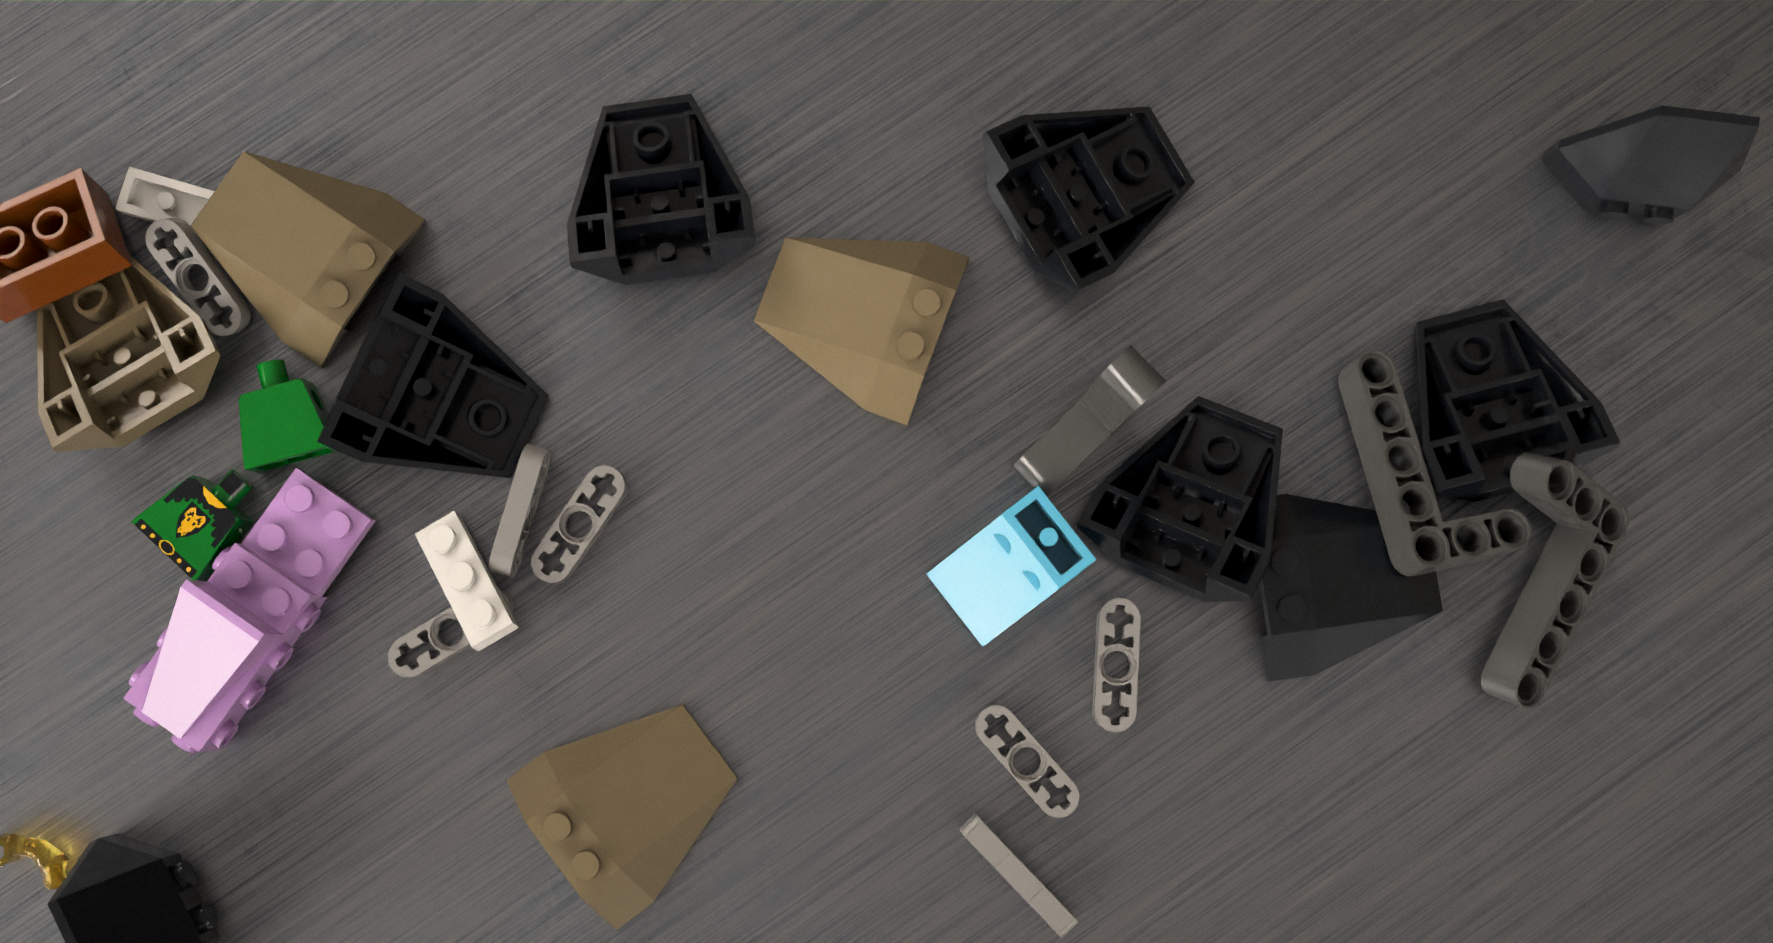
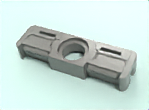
M976 813L959 828L963 836L1061 938L1079 922Z

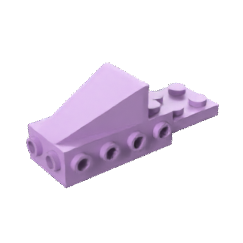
M295 468L241 544L234 543L232 547H226L216 557L212 565V569L215 571L208 581L186 579L180 587L169 626L163 631L157 641L159 649L149 662L143 663L135 670L129 680V685L132 687L123 699L136 707L133 714L141 721L153 727H158L160 724L173 734L171 741L189 753L195 754L197 751L205 752L225 747L236 734L239 728L237 724L245 712L254 707L262 698L266 690L265 684L272 674L282 668L289 660L294 650L292 646L302 632L310 629L321 613L319 608L327 599L324 593L376 520L304 470Z

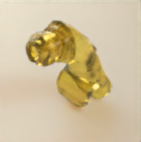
M12 833L0 835V845L4 849V856L0 858V867L16 862L22 856L29 857L34 861L35 867H39L40 873L43 874V885L48 890L59 888L68 875L66 868L68 867L67 861L70 860L62 850L40 837L34 838Z

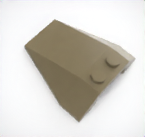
M243 151L190 226L279 339L323 368L347 334L348 330L344 327L394 256L398 255L401 257L426 220L387 193Z
M785 237L754 322L862 409L907 426L970 257L929 242Z
M130 254L133 266L37 309L38 415L50 445L56 452L126 446L203 400L221 354L205 320Z
M684 704L545 751L506 781L525 823L580 898L614 929L618 930L656 900L738 777Z

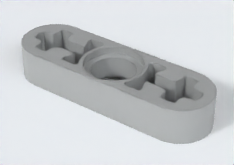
M179 218L161 219L153 222L148 227L145 236L148 250L192 310L205 320L209 331L217 336H228L244 330L249 324L251 317L247 302L192 227L186 221ZM175 231L178 236L173 241L175 246L167 248L164 244V241L168 238L166 232ZM192 252V257L185 258L177 264L176 260L183 258V253ZM194 264L201 265L208 273L209 281L203 290L195 288L189 281L188 272ZM220 290L221 294L214 296L213 301L205 302L204 297L213 295ZM230 306L234 313L230 315V321L222 323L219 319V316L223 313L222 308Z
M526 444L522 450L489 559L490 572L513 578L519 569L551 461V450Z
M601 465L588 472L533 552L531 567L537 578L547 583L558 584L565 582L573 575L626 497L628 485L626 478L620 471L608 465ZM610 475H613L615 478L612 485L617 490L613 496L604 494L597 503L598 506L605 508L601 516L590 506L580 503L584 496L591 501L594 500L599 492V488L594 484L599 477L606 480ZM576 512H586L592 519L591 531L582 538L573 537L567 529L568 519ZM560 534L565 541L579 546V549L574 554L571 549L566 548L560 558V562L565 565L564 569L561 572L553 570L548 575L545 572L547 563L543 561V558L547 553L555 555L560 550L563 544L554 541L556 536Z
M499 589L513 615L514 605L511 597L504 590ZM452 607L408 632L391 645L388 651V663L393 672L406 678L420 677L471 646L464 631L461 641L454 646H448L440 639L439 629L441 625L448 619L458 621ZM428 632L431 645L440 652V655L435 657L434 650H428L417 657V663L419 664L417 668L413 665H403L401 659L406 656L404 648L408 646L410 649H417L429 643L423 637V634Z
M1114 598L1106 601L1101 605L1097 613L1092 713L1095 722L1101 728L1110 732L1125 731L1134 723L1137 714L1141 615L1138 607L1126 598ZM1116 605L1122 606L1123 614L1130 615L1131 617L1130 624H1124L1121 628V639L1131 638L1130 647L1123 644L1104 646L1105 636L1115 638V625L1107 622L1106 617L1107 614L1115 612ZM1113 651L1124 653L1129 660V670L1121 678H1112L1104 670V659ZM1103 682L1116 686L1129 684L1128 694L1118 691V704L1126 707L1127 712L1126 716L1118 717L1117 724H1111L1110 717L1102 715L1103 706H1109L1112 702V691L1102 692Z
M989 705L983 708L976 716L974 724L975 732L983 744L1043 812L1054 818H1064L1072 814L1077 808L1080 798L1075 783L1009 709L1001 705ZM989 714L996 718L1002 715L1007 718L1008 721L1005 722L1003 727L1012 738L1015 737L1017 731H1020L1024 736V739L1016 741L1009 747L1005 756H1002L998 751V748L1006 745L1005 742L996 734L987 737L984 733L988 727L984 719ZM1024 747L1033 748L1040 757L1039 767L1031 774L1019 773L1013 764L1015 753ZM1049 766L1055 771L1054 774L1047 776L1051 783L1057 788L1066 785L1069 789L1065 794L1068 803L1064 807L1058 804H1053L1049 807L1046 801L1049 800L1050 794L1040 783L1035 791L1029 786L1030 783L1039 780Z

